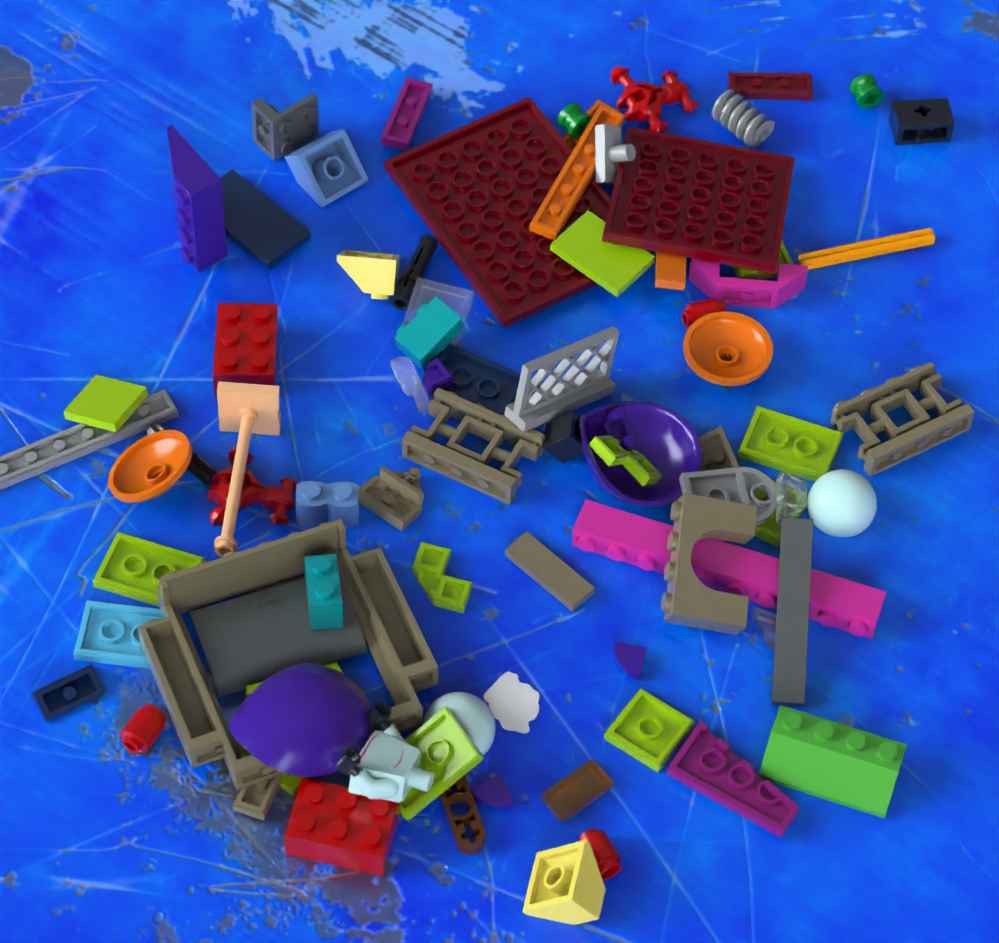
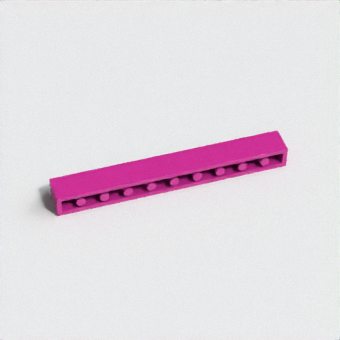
M585 499L573 527L572 546L578 547L585 552H594L607 556L614 561H623L636 565L646 571L652 570L664 574L667 562H670L671 551L667 550V540L670 532H673V526ZM712 538L695 542L691 552V564L695 575L705 586L720 592L748 596L749 601L758 603L762 607L777 609L779 558ZM811 569L809 619L819 622L826 627H836L848 631L855 636H865L872 639L883 608L886 591Z

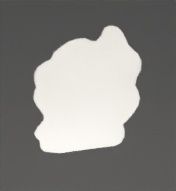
M511 672L504 673L483 696L484 700L489 703L493 717L500 721L503 729L522 734L530 731L528 722L534 720L539 713L538 701L540 695L531 685L520 683L517 674Z

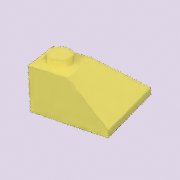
M342 250L337 255V262L364 293L371 294L372 299L388 300L389 295L396 293L401 255Z
M583 840L536 853L523 913L571 925L599 919L605 886L588 841Z

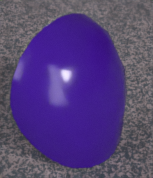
M623 401L597 407L586 412L580 418L582 447L590 471L598 484L618 501L629 505L647 507L666 505L678 500L683 495L679 481L681 473L701 470L702 451L695 430L685 418L663 405L651 402ZM611 435L620 441L619 445L624 450L631 452L634 449L643 454L662 474V478L657 484L642 486L623 465L608 466L590 447L589 443L594 437Z
M303 662L284 668L261 683L244 700L230 720L228 727L235 739L263 764L290 775L301 777L322 776L338 771L337 762L340 760V754L346 748L351 747L360 754L369 739L372 727L367 722V714L371 711V705L363 690L345 674L319 663Z

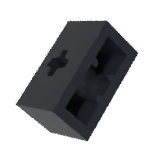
M948 98L904 100L892 103L889 123L895 145L950 142L954 128V119Z

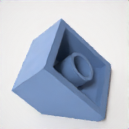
M345 129L330 131L285 156L297 183L321 207L369 181Z

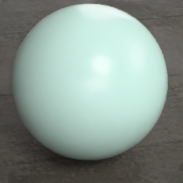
M838 469L825 473L815 481L808 494L807 509L810 519H814L813 524L822 532L835 537H852L865 531L872 523L877 510V498L872 485L861 474L851 470Z
M452 692L436 699L426 711L423 724L442 708L448 706L484 756L493 744L496 731L495 720L487 704L477 696L466 692Z

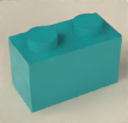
M437 296L430 302H424L418 308L417 315L409 323H403L396 332L395 341L397 348L422 370L464 329L462 318Z
M337 555L305 556V585L311 631L343 628V602Z

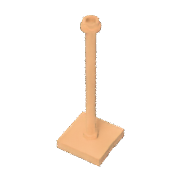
M218 382L219 431L239 433L221 536L216 537L214 540L215 552L221 557L237 551L238 548L234 532L251 434L280 436V386Z

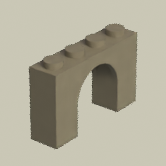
M684 493L676 502H673L670 511V519L674 520L673 532H670L667 540V550L671 551L670 562H667L664 570V580L668 581L667 592H664L661 600V611L665 612L664 622L737 635L746 628L749 597L720 592L705 586L693 571L691 552L695 542L707 538L746 544L755 536L758 506L691 493Z

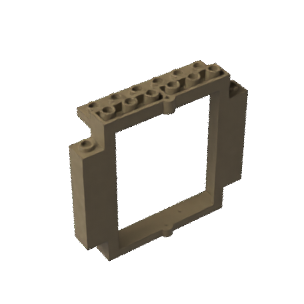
M339 519L333 522H324L315 528L302 532H293L281 539L263 542L250 549L235 551L216 560L204 561L185 570L173 571L166 576L158 578L159 586H156L158 605L164 618L153 619L144 625L138 626L140 645L191 768L223 758L237 790L273 778L276 775L284 774L263 764L253 755L242 758L212 686L209 687L205 669L181 614L246 592L250 594L261 590L264 586L304 574L305 556L337 555L340 581L359 622L365 642L395 706L390 707L391 716L387 721L389 724L393 723L399 733L422 726L423 708L415 692L438 685V665L381 547L373 550H364L351 557L346 548V528L342 520ZM372 726L369 738L375 730L380 731V727Z

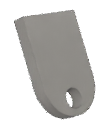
M735 467L681 473L679 477L683 494L691 493L758 506L756 527L769 520L778 503V493L774 483L766 474L755 468ZM761 490L765 492L768 500H758L754 496L753 491Z

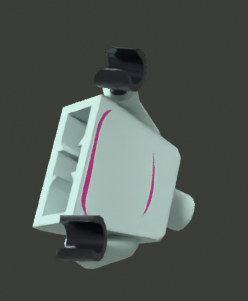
M381 701L367 714L368 724L373 727H380L381 730L373 732L360 754L351 747L346 748L340 754L337 769L342 774H351L349 792L367 796L369 799L402 802L412 787L429 792L434 781V773L420 769L421 751L406 742L393 723H388L387 719L391 716V709L387 703Z

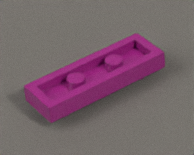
M410 78L405 79L381 135V145L408 151L433 92L432 83Z

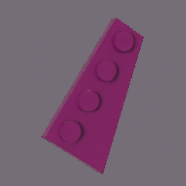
M700 720L668 766L666 775L782 838L797 816L799 806L769 780L762 779L754 772V767L746 760L742 761L730 750V746L721 738L717 739L708 731L709 727Z

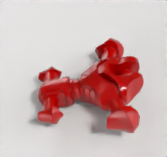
M614 67L611 71V82L614 85L621 83L625 87L623 94L616 102V106L618 109L629 107L624 114L627 122L648 121L650 125L648 130L664 133L669 130L668 123L659 120L663 104L672 105L680 102L684 107L683 111L687 114H690L699 107L698 102L692 101L690 98L688 86L677 79V71L666 70L661 76L666 84H663L661 87L644 81L635 82L628 75L630 69Z
M237 446L233 447L228 453L231 464H234ZM248 453L246 465L250 464L254 458L250 453ZM233 466L216 472L211 479L213 486L208 489L207 498L221 506L214 508L209 514L213 527L223 526ZM245 468L238 512L258 502V504L264 506V509L274 511L269 517L274 526L287 525L290 519L286 514L294 506L293 490H296V484L299 482L288 476L280 479L281 488L273 485L265 487L256 480L250 469Z

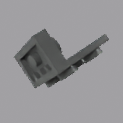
M314 93L281 113H278L275 107L269 106L261 98L251 103L253 142L274 161L290 154L294 149L305 142L313 140L319 134L318 97Z

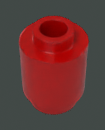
M715 298L686 304L685 311H682L683 324L685 328H689L697 319L710 313L727 311V307L722 299L716 300Z
M145 704L143 708H138L120 732L122 745L132 753H146L165 728V714L151 704Z
M589 829L579 837V842L586 840L590 843L602 880L614 877L622 869V864L620 863L621 856L604 830Z

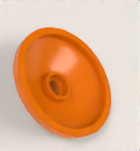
M722 311L707 314L697 319L688 328L683 342V354L691 370L702 379L722 386H739L758 379L766 372L772 360L773 344L767 330L753 318L741 313Z
M162 430L139 439L128 447L112 466L108 476V487L111 493L118 500L128 503L145 502L162 495L171 489L188 469L193 452L191 442L185 434L177 430Z

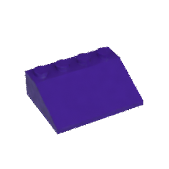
M170 125L167 127L178 236L181 244L179 251L184 262L191 264L197 272H200L227 257L222 183L218 175L179 132Z

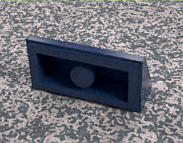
M91 664L30 694L47 722L106 693Z

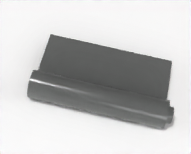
M305 578L189 612L208 662L209 674H206L205 677L209 687L212 686L217 697L245 690L248 685L263 682L278 671L303 662L327 665L367 653L363 632L341 581L343 628L311 631Z

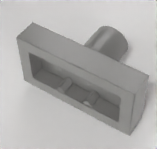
M595 125L596 183L614 185L619 163L635 159V147L632 144L622 145L621 127Z

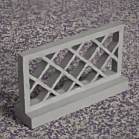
M614 326L522 364L515 402L506 406L504 415L519 429L526 432L613 394L616 383L609 376L620 331ZM606 341V343H605L604 346L599 350V352H596V351L601 347V345ZM582 351H584L582 355L577 359V361L574 362V360L579 356V354ZM595 354L594 358H593V359L589 362V364L583 369V367L586 365V363H587V362L591 359V357ZM560 360H562V361L559 363V365H558V366L554 369V371L552 372L551 370L556 366V364H557ZM571 364H573L572 367L567 371V373H566V374L562 377V379H561L560 377H561V376L564 374V372L569 368V366H570ZM539 370L531 379L532 372ZM550 374L549 377L544 381V383L539 388H537L541 384V382L546 378V376Z

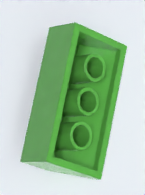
M780 705L758 775L764 780H769L771 783L885 819L907 744Z

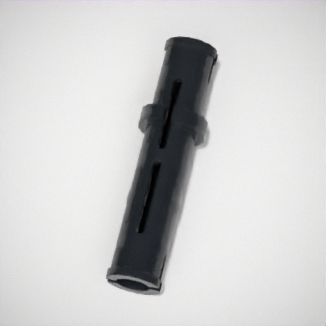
M430 235L421 237L406 272L398 280L399 287L392 298V304L395 308L407 310L415 293L421 289L422 277L438 247V241Z

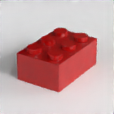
M218 303L213 363L215 396H217L219 381L276 386L279 335L278 304Z
M302 778L284 834L285 854L384 876L400 819V802L369 799L367 796L349 792L348 787Z

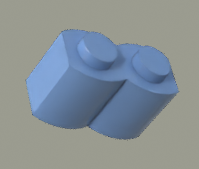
M304 481L296 484L297 524L305 527H317L324 522H333L341 519L345 528L359 525V485L346 481L334 482L328 485L319 481Z

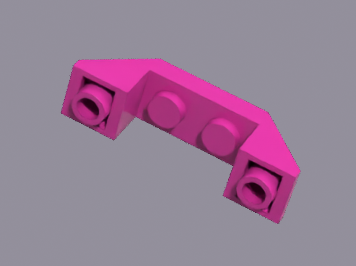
M691 258L688 279L710 299H722L725 305L776 309L805 289L808 266L779 263L776 281H767L764 279L719 277L720 263Z

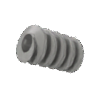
M727 90L716 100L713 106V119L720 122L731 134L736 135L737 139L744 141L747 147L752 148L760 145L772 133L775 122L773 120L766 121L767 116L763 113L759 114L758 108H751L749 101L743 102V96L739 94L734 96L735 90Z

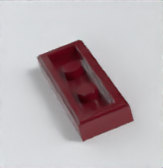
M728 72V90H735L734 96L739 94L743 96V99L812 101L811 74Z

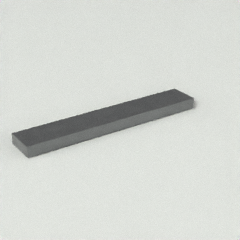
M782 518L772 705L804 707L814 519Z

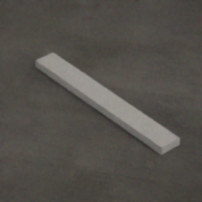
M163 389L149 395L117 432L80 423L0 456V490L143 432L153 422L162 424L179 417L178 410L167 391Z

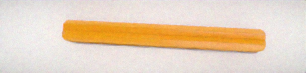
M925 228L799 254L797 264L807 265L808 270L932 245L935 241V234L932 228Z

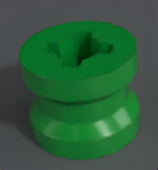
M872 74L858 76L851 82L849 87L852 95L856 97L858 106L862 109L875 107L884 97L882 89L876 86L877 80Z
M574 102L567 105L560 112L557 122L562 128H567L568 134L576 139L582 136L592 117L588 113H583L582 107Z

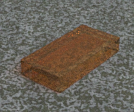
M591 759L542 793L541 800L563 823L611 789L614 781Z

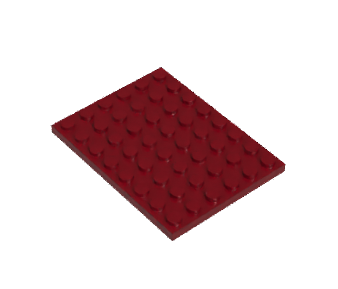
M530 96L384 161L385 171L503 329L597 285L595 281L550 250V244L554 240L529 231L532 219L573 151ZM594 177L590 180L559 236L588 210L606 222L611 198L600 184L596 183Z

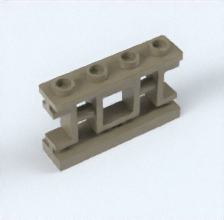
M933 362L923 366L918 365L911 369L910 372L899 377H892L874 389L868 388L850 400L840 401L833 408L830 425L833 429L837 428V431L843 433L853 429L864 442V444L859 446L857 457L865 461L863 469L870 477L970 430L975 411L968 403L963 405L960 398L949 404L944 401L936 391V389L940 388L942 376L939 373L935 374L936 366ZM920 389L919 392L924 397L920 401H917L911 394ZM903 405L914 420L897 428L886 413ZM933 408L939 417L930 421L931 417L926 411ZM870 412V416L875 422L867 425L861 416ZM883 431L889 441L880 444L881 441L876 434Z
M437 388L434 392V400L431 399L428 403V414L436 419L428 431L413 425L411 431L408 430L402 438V457L511 505L516 497V489L522 484V473L514 470L522 456L535 462L544 452L543 442L545 435L536 428L523 432L505 415L488 410L479 403L465 400L454 392ZM450 417L461 421L457 429L446 424ZM468 432L490 441L482 455L460 446ZM438 435L449 439L446 447L434 442ZM503 441L516 445L511 453L500 448ZM493 458L504 463L500 471L488 466Z

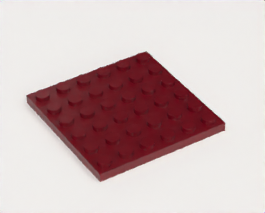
M634 127L627 128L624 144H632L635 147L636 156L633 161L619 163L603 231V242L776 274L795 157Z

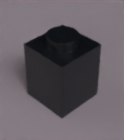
M574 411L546 423L543 449L562 463L584 454L580 433L581 417Z

